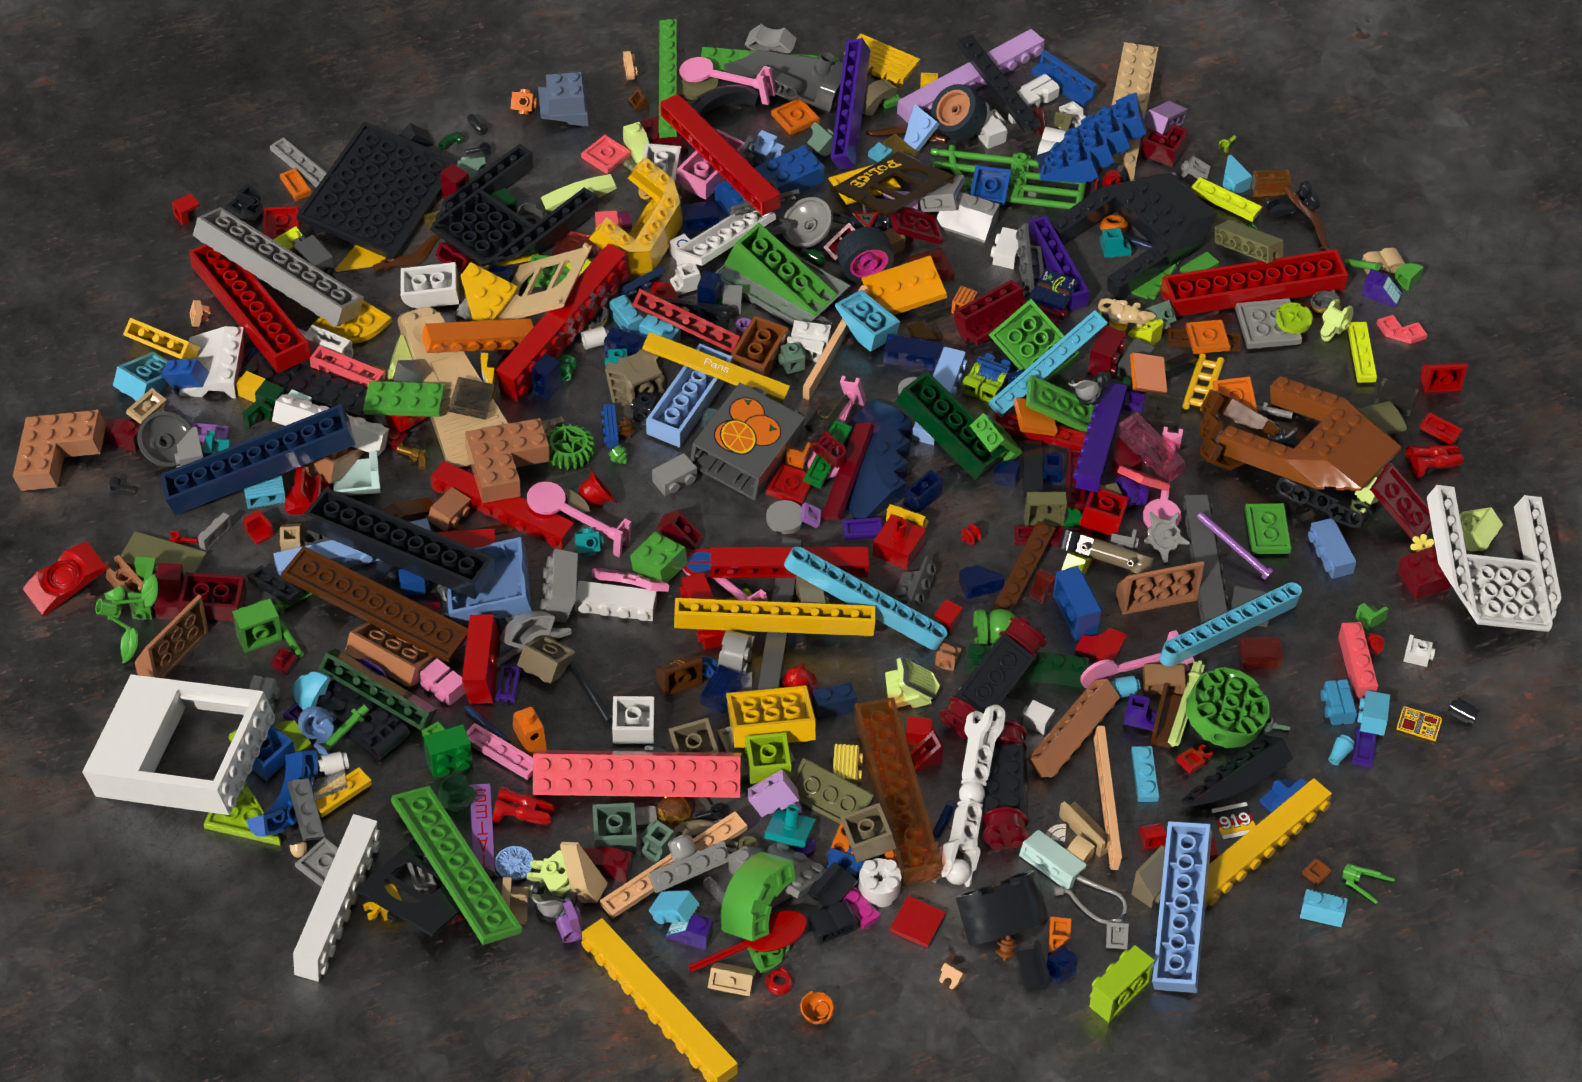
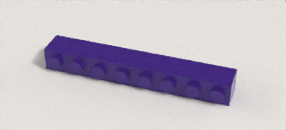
M863 38L846 40L831 151V160L839 170L854 168L856 165L870 58V48Z
M1109 382V386L1105 387L1100 402L1095 405L1091 421L1088 425V433H1086L1084 444L1086 445H1082L1077 468H1075L1073 479L1076 480L1075 488L1098 493L1124 405L1127 385Z

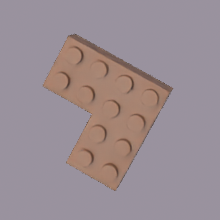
M91 410L26 417L13 472V478L20 490L58 487L64 457L100 454L106 429V423L100 411Z
M540 418L465 431V447L482 503L520 497V479L516 467L549 461V444Z

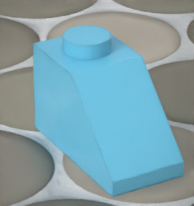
M1229 155L1222 186L1224 189L1238 195L1250 189L1252 175L1232 155Z

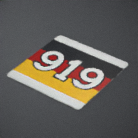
M1246 802L1212 809L1223 839L1243 836L1256 826Z

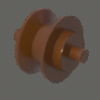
M623 416V420L617 424V426L622 427V431L619 434L628 436V439L632 438L631 435L634 434V431L638 430L632 425L636 421Z

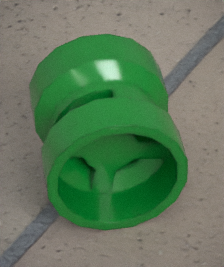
M562 355L554 369V375L562 381H569L578 362L570 355Z

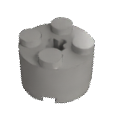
M726 630L722 641V651L719 654L718 668L746 675L748 663L746 662H751L753 651H750V647H753L755 636Z

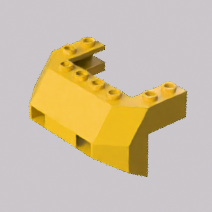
M646 157L634 167L628 179L653 199L646 205L629 234L606 217L602 224L595 228V231L589 238L602 250L609 243L626 253L629 277L625 282L634 281L656 269L669 248V241L675 238L683 225L681 204L674 179Z

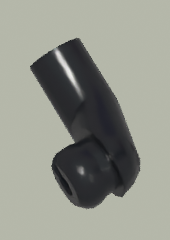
M474 114L468 115L467 121L477 134L483 135V133L488 132L486 124L480 125Z

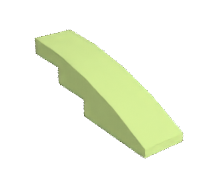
M608 174L572 183L542 196L541 199L547 212L551 213L584 187L596 194L598 199L617 189L612 175Z

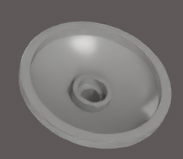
M807 197L795 202L783 217L791 225V228L782 232L783 236L791 245L799 248H807L819 243L828 234L832 225L833 216L830 207L825 201L816 197Z

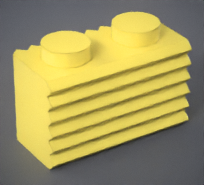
M835 744L833 773L856 786L857 782H861L862 770H858V765H862L863 753H859L858 745Z

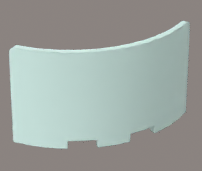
M370 451L369 458L358 459L341 479L333 482V491L345 496L381 493L377 451Z

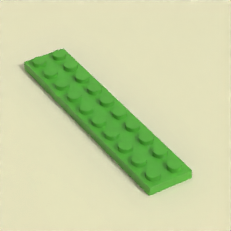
M425 786L393 795L391 803L482 945L521 934L522 926L431 787Z

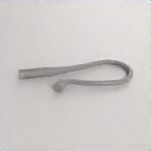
M1080 874L1076 876L1075 880L1119 897L1124 908L1122 914L1116 919L1123 920L1127 914L1128 906L1122 894L1097 884ZM1054 887L1055 896L1064 895V893L1069 894L1079 908L1094 920L1103 924L1111 922V920L1101 919L1089 911L1071 890L1063 887Z

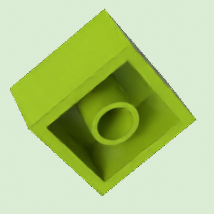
M786 732L745 736V755L750 784L759 783L782 769L791 780L792 766Z

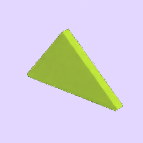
M246 781L230 815L208 812L203 824L204 829L281 845V839L277 834L259 837L254 835L249 829L246 819L260 816L264 812Z

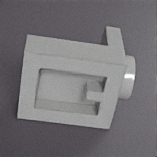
M1192 156L1182 164L1180 177L1185 178L1188 174H1191L1197 179L1201 177L1206 180L1211 166Z
M1111 919V922L1106 923V949H1128L1129 924L1124 923V920Z

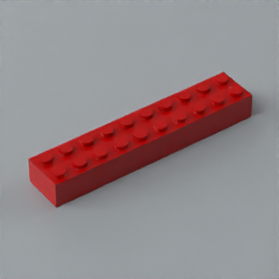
M608 243L577 278L565 305L562 308L548 311L496 369L501 393L517 402L526 396L530 387L539 381L544 371H547L552 362L561 356L565 347L570 345L574 337L583 331L587 322L595 317L596 312L601 307H604L608 298L617 292L618 287L629 277L627 256L624 251Z
M207 244L189 251L192 268L239 326L244 327V332L277 373L310 359L311 353L306 338L251 272L244 270L240 265L230 261L226 256L216 252Z
M1337 249L1276 258L1270 263L1256 261L1167 275L1162 278L1160 291L1164 302L1170 301L1171 307L1175 311V317L1235 308L1236 303L1292 299L1311 296L1323 290L1330 292L1332 290H1335V292L1342 291L1346 288L1348 273Z

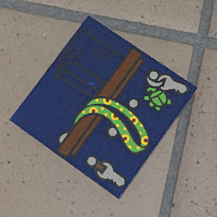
M1046 269L1030 294L1029 299L1063 311L1079 285V280Z

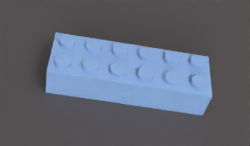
M699 344L696 348L698 351L733 364V357L702 344ZM683 366L646 419V434L680 448L726 381Z

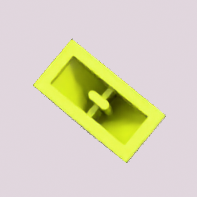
M1162 319L1143 324L1141 328L1136 325L1127 334L1133 339L1136 338L1154 346L1161 340L1164 322Z

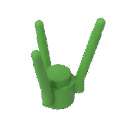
M1347 863L1342 878L1347 880L1346 885L1353 887L1366 898L1378 904V900L1355 884V881L1360 882L1363 874L1392 882L1395 881V878L1383 875L1375 870Z

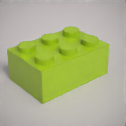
M1136 945L1130 950L1126 949L1121 954L1120 960L1116 963H1111L1106 969V973L1102 977L1098 976L1092 983L1093 989L1090 994L1089 1007L1107 1022H1110L1150 983L1155 960Z

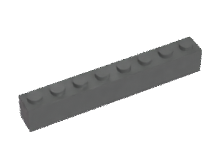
M1185 495L1183 514L1187 539L1190 542L1191 564L1204 562L1197 599L1201 624H1204L1230 611L1226 608L1228 606V596L1224 594L1225 579L1221 578L1223 566L1218 560L1220 559V548H1216L1218 536L1197 517L1202 512L1215 523V518L1211 517L1213 511L1212 502H1209L1208 495Z

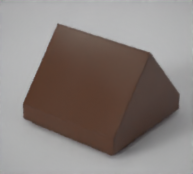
M638 87L629 98L635 111L650 108L646 95L641 87Z

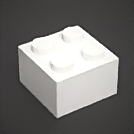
M613 696V744H654V697Z

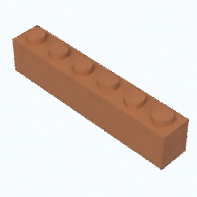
M1108 679L1094 680L1028 756V762L1039 777H1053L1058 774L1060 767L1069 761L1071 754L1082 745L1083 740L1093 732L1094 727L1103 721L1105 714L1114 708L1120 696Z

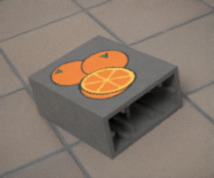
M739 382L693 442L690 460L697 467V470L755 501L773 478L780 464L785 462L788 448L793 449L801 440L805 417L795 407L781 405L768 398V395L762 389L757 387L749 388Z

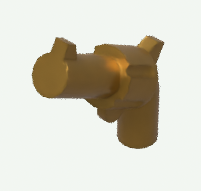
M403 443L398 445L397 452L408 455L412 462L418 461L420 470L426 469V450L411 449L403 446Z

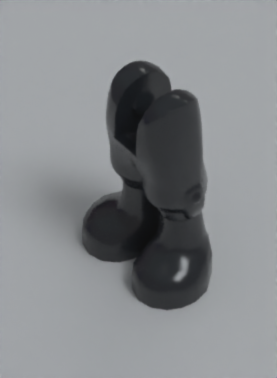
M1309 181L1301 182L1299 191L1296 192L1297 195L1311 209H1319L1320 200L1317 193H1312ZM1287 194L1275 196L1264 203V207L1270 211L1269 214L1272 218L1296 214L1301 211L1288 198Z

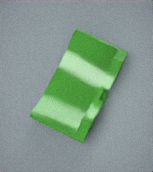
M759 852L742 864L732 877L723 898L721 908V929L723 932L750 941H755L769 935V918L772 910L770 904L775 896L778 897L786 886L796 881L793 860Z

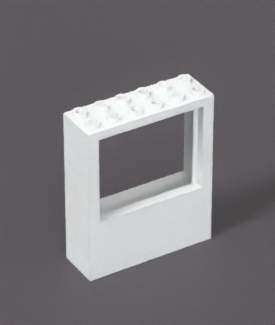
M130 675L82 772L96 797L230 815L232 808L237 803L240 791L244 788L245 780L252 771V765L256 757L259 756L260 748L263 741L267 738L268 730L274 723L275 714L263 691ZM185 708L244 715L214 781L154 773Z

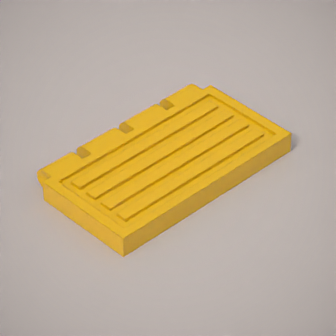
M860 34L856 38H863L870 48L868 74L871 72V75L884 80L886 78L891 84L896 86L900 83L904 84L920 65L919 58L864 34Z

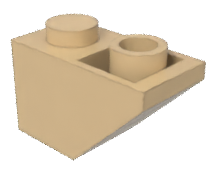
M302 523L282 524L280 526L281 551L302 547Z

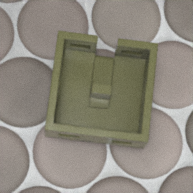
M1027 492L1024 512L1025 526H1035L1037 521L1053 527H1064V514H1066L1067 507L1066 492Z

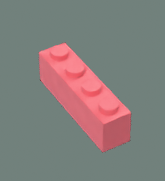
M1342 623L1338 639L1354 701H1360V698L1365 697L1366 690L1377 692L1378 683L1362 623Z

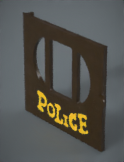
M898 151L834 186L833 190L888 216L947 182L953 184L955 176ZM904 172H921L927 175L929 180L924 182ZM893 176H898L919 186V188L906 195H902L880 185V183ZM876 189L895 199L883 200L875 198L870 194V190Z

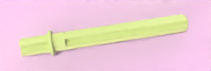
M1199 660L1198 662H1193L1191 671L1186 677L1185 690L1168 739V743L1172 747L1180 745L1188 720L1186 699L1199 676L1202 675L1205 667L1202 661Z

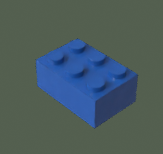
M1078 566L1056 572L1053 597L1075 641L1080 640L1083 634L1088 636L1097 635L1102 607L1100 603L1096 602L1094 591L1092 588H1089L1085 574L1081 573Z

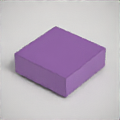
M805 502L802 505L800 521L817 528L820 526L822 510Z

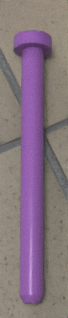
M1200 512L1197 515L1202 523L1262 574L1261 578L1266 580L1273 573L1274 570L1271 567L1267 569L1204 513Z

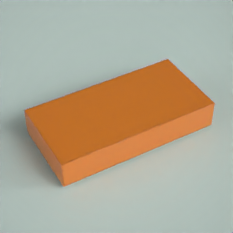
M296 168L280 174V179L295 201L312 194V190Z

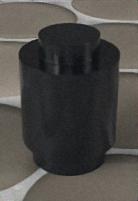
M1460 698L1457 701L1452 700L1448 711L1451 712L1449 716L1473 725L1479 710L1475 709L1476 706Z

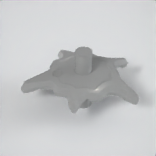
M1153 512L1149 513L1152 525L1148 529V537L1144 539V543L1153 545L1154 549L1160 552L1164 563H1168L1169 552L1177 549L1178 544H1190L1187 539L1180 535L1181 530L1176 526L1179 512L1175 513L1169 520L1160 519Z

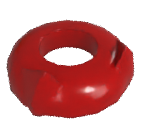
M782 967L771 971L766 976V987L775 995H784L791 991L793 978ZM781 976L786 982L783 985H777L774 983V978Z

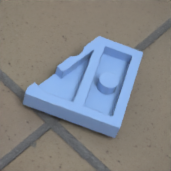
M914 105L904 141L919 152L940 124L917 105Z

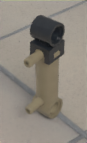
M1069 528L1063 529L1058 547L1064 550L1075 552L1085 557H1092L1128 569L1136 574L1150 572L1155 559L1150 555L1135 552Z

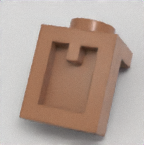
M943 643L940 651L936 654L935 666L954 671L962 648Z

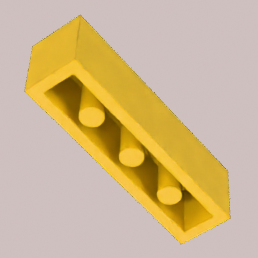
M132 318L129 319L123 333L128 338L179 359H196L200 349L199 346Z

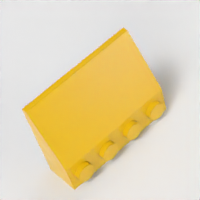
M806 685L726 693L734 748H745V736L786 732L788 743L816 740L815 717Z

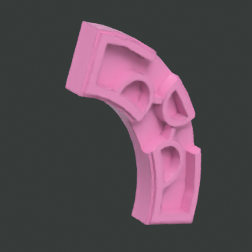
M592 569L591 576L598 580L632 584L650 591L669 592V584L655 578L650 579L644 577V575L630 572L625 574L617 572V570Z

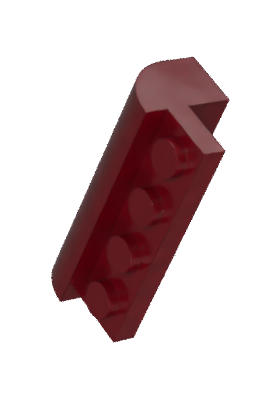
M1010 280L954 310L955 325L961 337L966 342L973 341L976 345L991 339L989 334L1026 303L1023 287Z

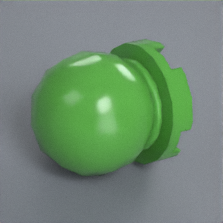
M984 609L974 611L973 628L977 627L978 637H974L975 644L987 645L989 643L992 645L998 638L1000 631H1005L1010 625V618H1017L1016 615L1010 610L1005 609L992 610L988 614H986Z

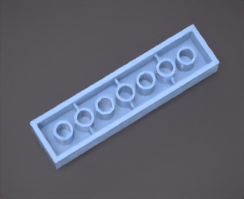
M1168 822L1152 979L1154 990L1197 993L1212 840L1210 824Z

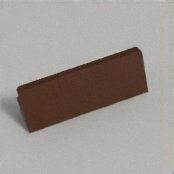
M1164 683L1150 744L1171 748L1168 739L1182 696L1167 693L1168 684Z

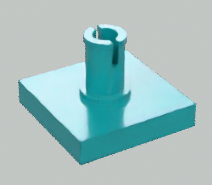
M788 805L786 811L777 809L765 831L764 838L805 848L815 827L816 819L798 815L800 808L797 805Z

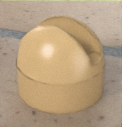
M306 842L289 845L291 854L294 857L300 858L307 853Z

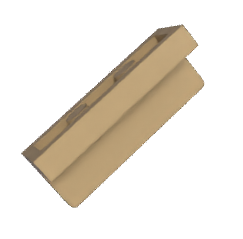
M1065 801L1062 802L1059 817L1077 835L1095 845L1094 852L1099 857L1108 853L1105 831L1076 802L1070 805Z

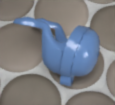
M308 707L300 713L298 718L299 730L306 738L317 739L314 748L320 754L328 755L322 745L333 735L334 726L332 722L336 720V715L322 707Z

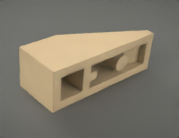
M561 842L560 847L571 890L577 893V899L580 902L597 903L608 884L578 842Z

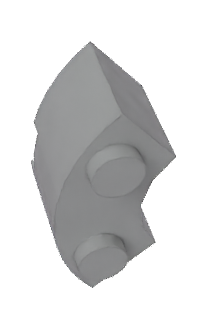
M760 24L749 32L745 46L753 51L764 50L789 54L792 52L797 38L785 27L782 29H770Z
M539 610L522 613L508 623L501 633L499 640L507 645L523 649L524 645L541 635H550L555 616L546 611Z

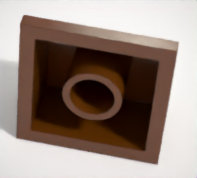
M695 655L681 657L676 661L664 663L656 667V680L664 696L667 697L702 685V659Z

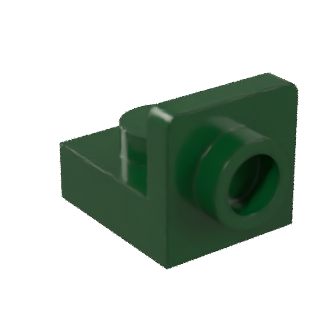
M258 399L242 413L243 423L249 429L254 424H257L262 417L269 422L273 418L270 405Z

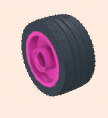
M863 227L851 231L840 240L836 249L842 271L847 278L854 282H862L861 278L890 269L895 258L887 235L876 227Z

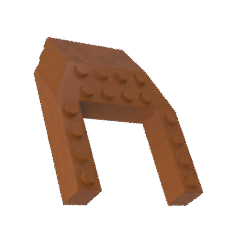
M1281 376L1270 385L1271 404L1321 421L1294 449L1228 426L1218 435L1219 445L1223 447L1221 455L1289 478L1312 488L1323 490L1325 487H1336V490L1349 489L1361 491L1401 450V446L1391 436L1345 398Z

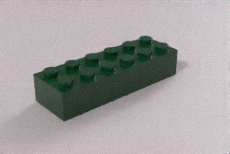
M928 371L903 388L896 399V402L975 480L995 466L1007 451L1002 445L998 446L992 453L987 449L970 427L976 418Z

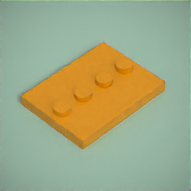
M931 255L861 278L863 286L868 287V295L892 315L947 298L946 291Z

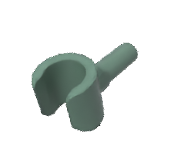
M1269 716L1263 727V730L1266 732L1271 731L1273 728L1290 731V726L1274 723L1271 716Z

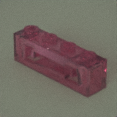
M1137 411L1119 423V437L1124 442L1127 441L1130 444L1132 451L1142 457L1146 466H1151L1154 469L1156 476L1160 480L1163 479L1166 483H1169L1185 472V461ZM1143 435L1145 436V440L1149 443V445L1142 439ZM1152 448L1161 456V461L1158 459V455L1152 450Z

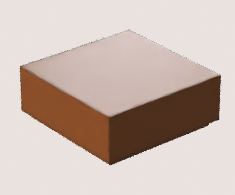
M1315 858L1303 870L1302 875L1319 886L1331 875L1332 869Z

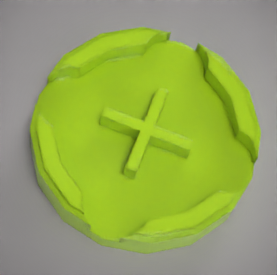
M1289 302L1280 306V309L1276 312L1275 319L1276 324L1283 331L1291 334H1300L1306 332L1311 327L1313 316L1306 306L1304 308L1299 303Z

